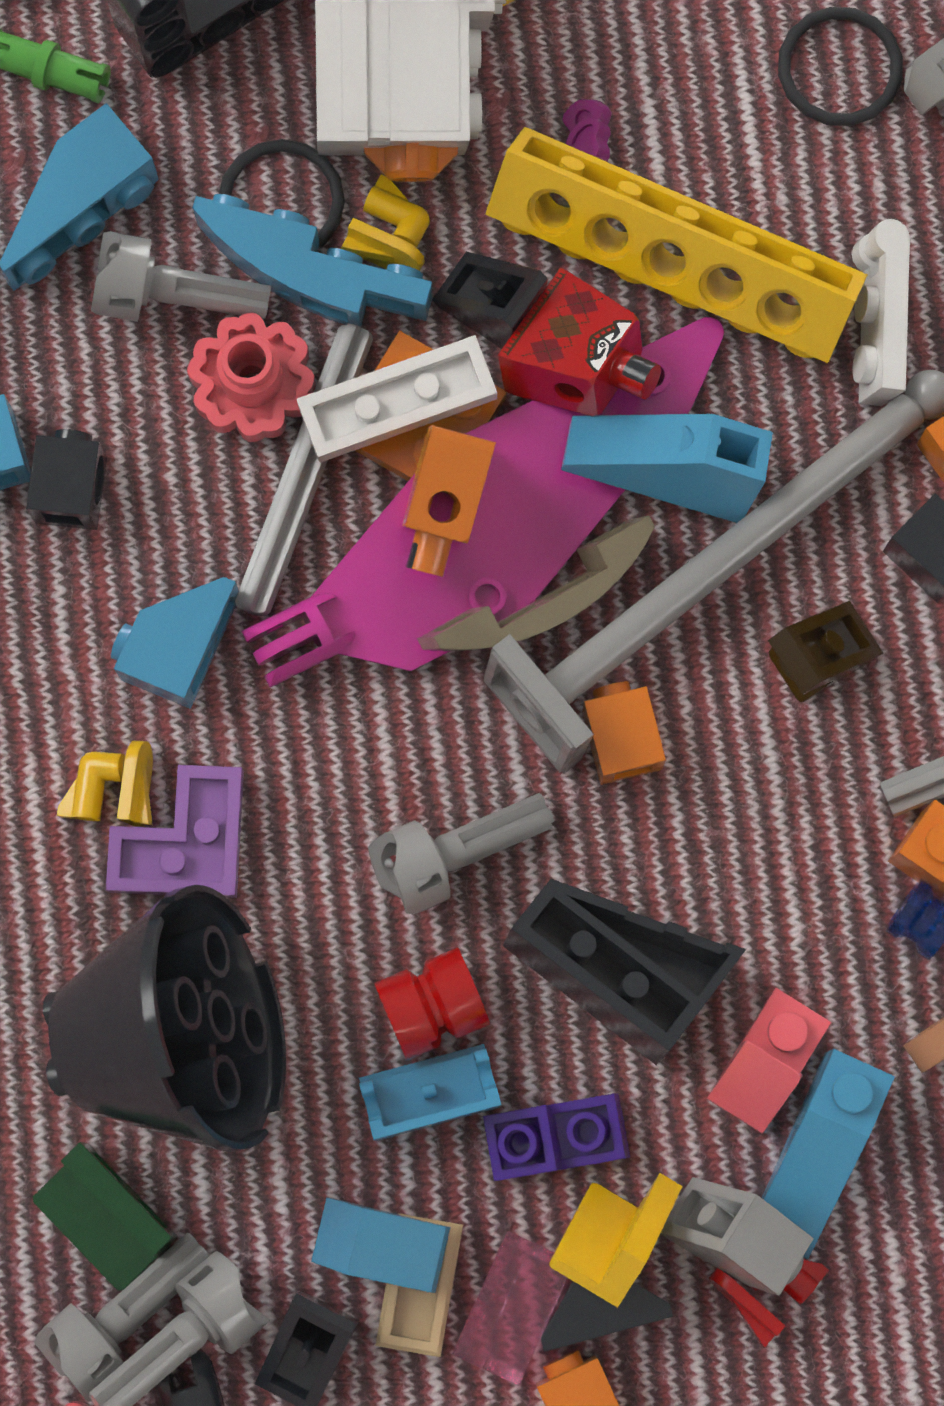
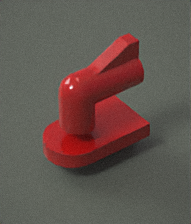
M803 1260L800 1272L783 1290L797 1303L802 1304L829 1270L823 1264ZM717 1268L708 1278L713 1286L735 1305L763 1348L768 1345L774 1336H778L784 1329L785 1325L725 1272ZM749 1286L755 1292L758 1290L757 1288Z

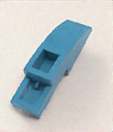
M215 194L213 200L195 197L192 208L197 224L217 249L241 271L259 284L270 285L271 292L294 305L326 319L345 325L348 323L360 327L367 306L423 321L427 320L432 302V281L424 280L423 273L419 270L401 264H388L386 270L362 264L363 258L361 256L338 248H329L326 254L319 253L320 242L317 227L309 225L310 221L308 218L293 211L276 209L273 215L249 210L250 205L247 202L230 195Z

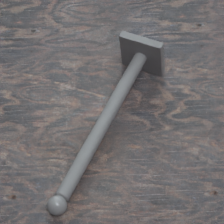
M923 370L915 374L907 383L905 394L898 395L545 675L511 634L492 647L484 675V682L559 773L563 772L565 774L582 760L594 735L569 704L924 423V419L932 420L942 417L944 415V373L937 370Z

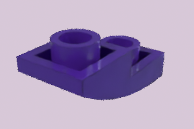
M619 1093L483 1116L494 1181L630 1158Z

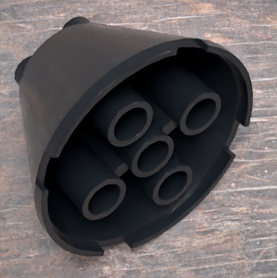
M191 885L169 892L59 991L48 993L45 996L43 1015L48 1025L49 1046L52 1057L47 1063L46 1075L49 1086L54 1094L57 1096L68 1095L78 1107L87 1112L220 1151L234 1152L257 1146L269 1134L267 1129L262 1128L268 1113L280 1111L285 1089L286 1040L277 989L268 962L255 963L242 935L250 933L251 927L229 899L213 888L204 885Z

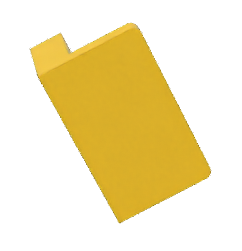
M659 1173L640 1205L636 1207L601 1185L591 1183L549 1262L550 1267L618 1308L647 1263L683 1186Z

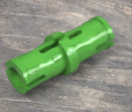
M0 29L1 70L31 79L33 87L45 91L52 86L91 99L92 102L98 104L102 101L105 91L99 88L100 85L108 87L111 74L109 65L99 64L63 52L58 43L47 39L42 44L3 32Z

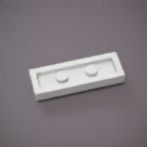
M476 335L297 398V404L317 459L321 463L497 399V390Z

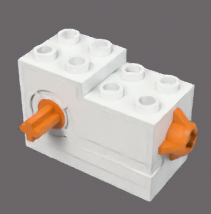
M315 0L318 155H365L389 180L397 182L431 181L457 155H465L470 139H478V134L482 128L481 93H470V77H478V68H481V31L489 30L494 14H502V7L506 0Z

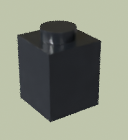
M935 493L891 537L883 552L937 603L944 597V501Z

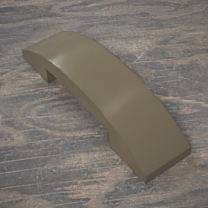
M650 516L629 519L577 548V552L587 569V572L499 622L496 621L489 606L470 608L417 638L422 650L461 651L494 647L509 634L517 642L548 631L569 620L604 595L634 563L655 528Z

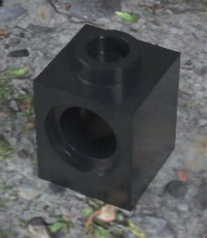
M72 429L56 430L54 437L36 435L26 506L28 513L36 524L98 530L107 456L100 442L92 441V435Z

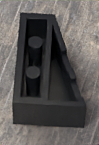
M550 879L513 925L503 947L657 1066L681 1037L746 949L730 943L723 945L687 932L688 928L670 921L666 924L629 911V907Z

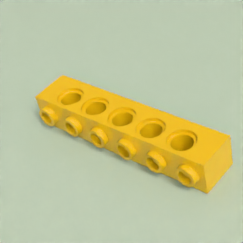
M527 127L522 129L506 151L485 215L501 221L512 232L536 236L558 246L564 254L572 258L589 259L614 270L621 279L627 282L649 285L671 295L682 306L692 309H704L727 319L734 328L742 332L759 333L784 344L790 352L797 356L817 358L826 363L831 358L868 275ZM550 193L562 196L570 207L558 205L551 198ZM606 218H614L620 221L625 226L627 232L614 229ZM663 243L676 245L681 249L684 256L671 254L666 250ZM720 268L734 270L741 277L742 281H734L723 275ZM776 293H787L793 296L800 305L786 304Z

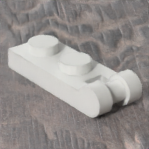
M886 219L880 222L869 234L863 236L854 245L852 250V259L856 267L863 273L868 274L854 307L855 319L861 323V345L855 353L852 369L853 379L856 383H859V404L883 406L906 391L910 236L906 226L895 219Z

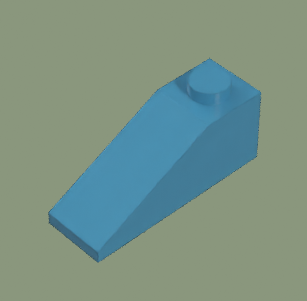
M836 1049L824 1053L762 1196V1199L814 1238L803 1256L805 1259H809L866 1145L895 1076Z

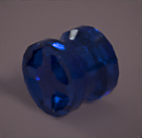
M921 878L903 900L888 923L885 932L895 939L907 938L916 945L917 954L926 960H930L944 943V901L934 895L933 886Z

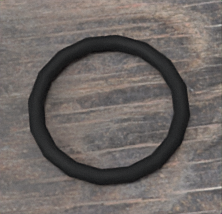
M827 7L807 14L788 31L779 50L778 77L787 99L804 116L825 125L853 126L875 118L893 102L902 83L903 56L894 34L877 17L856 8ZM828 20H852L870 28L883 41L890 57V79L883 94L869 107L852 113H830L811 105L797 90L791 76V54L798 39L812 26Z
M286 139L258 143L238 155L223 175L219 194L231 196L234 181L245 166L263 155L279 152L301 155L320 168L329 182L332 196L328 220L318 233L319 248L324 246L340 225L345 204L341 177L325 155H318V151L306 143Z

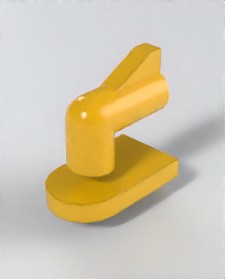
M380 175L366 198L363 212L397 226L393 235L353 218L348 226L347 237L341 249L353 252L364 260L387 269L388 264H401L420 271L425 260L417 246L430 223L428 212L423 207L409 202L391 180L384 175Z
M132 741L128 746L126 756L121 753L88 752L82 756L78 766L77 778L58 805L57 816L85 821H100L105 782L114 781L122 782L117 819L132 826L145 827V825H153L149 798L153 769V752L148 741Z

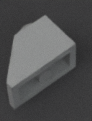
M692 1177L669 1214L660 1233L668 1240L745 1285L780 1296L784 1287L793 1281L800 1272L804 1260L803 1256L814 1239L757 1194Z

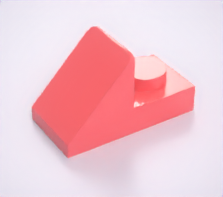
M774 988L706 1099L762 1134L803 1077L801 1074L803 1068L831 1022L778 988Z

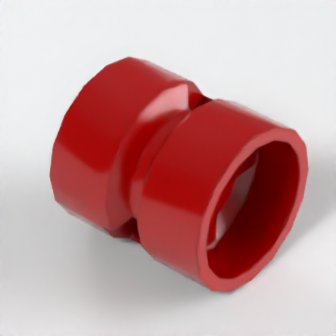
M458 947L426 960L423 974L416 976L408 969H405L374 983L406 1061L440 1047L441 1035L446 1032L459 1039L491 1025L480 995Z

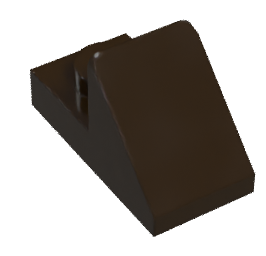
M850 600L787 626L768 640L772 646L768 652L769 657L799 702L811 699L883 654V651Z

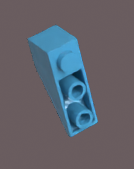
M107 103L57 140L0 260V269L13 291L25 282L31 285L46 277L55 267V259L74 245L82 247L93 241L104 229L107 219L123 207L129 210L141 204L153 191V184L159 180L153 158Z
M715 414L573 416L570 422L561 470L738 523L746 516L766 481L773 432Z

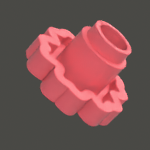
M251 312L243 314L239 318L227 317L222 319L218 324L217 338L207 337L197 341L193 351L194 357L190 360L187 367L189 379L192 385L197 388L194 395V405L197 412L204 419L208 420L214 431L218 433H227L237 427L240 435L247 442H257L265 437L275 438L281 436L286 428V416L293 418L302 416L297 404V398L314 393L316 388L315 376L312 370L306 366L309 360V350L306 342L298 335H295L294 330L288 323L276 322L266 328L263 319L258 314ZM249 373H258L254 377L244 378Z

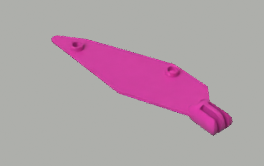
M704 317L642 347L641 357L661 366L659 386L655 388L646 400L618 389L603 412L598 415L688 414L723 339L724 329L722 324L713 317ZM533 400L465 433L496 442L468 544L455 540L452 541L443 577L406 567L415 530L403 527L402 523L415 477L414 474L311 597L241 631L246 642L250 643L303 618L306 625L264 645L253 653L258 666L312 641L317 646L316 649L266 674L264 677L269 687L271 688L337 654L412 671L451 652L422 650L417 640L422 635L470 608L489 606L496 621L499 622L534 602L625 491V489L561 470L572 417L589 415ZM444 492L434 494L429 513L435 520L442 522L450 518L454 503L451 496Z

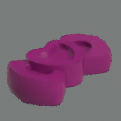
M580 99L573 103L563 114L562 119L570 131L566 144L608 162L610 148L607 142L611 134L608 124L612 116L609 107L603 102L593 99Z

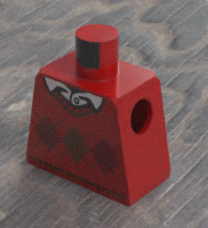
M562 268L558 270L498 354L505 392L589 416L601 414L618 389L646 400L655 390L661 374V366L641 357L643 349L640 322L636 315Z

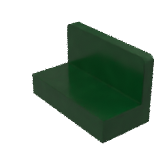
M79 1142L61 1160L64 1166L33 1196V1202L117 1290L122 1291L142 1274L178 1236L89 1143Z

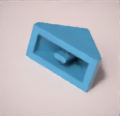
M326 1197L311 1262L350 1276L436 1293L451 1227Z

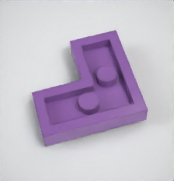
M178 765L174 828L110 826L106 891L108 893L166 895L178 888L204 885L220 892L226 898H237L244 778L242 767Z

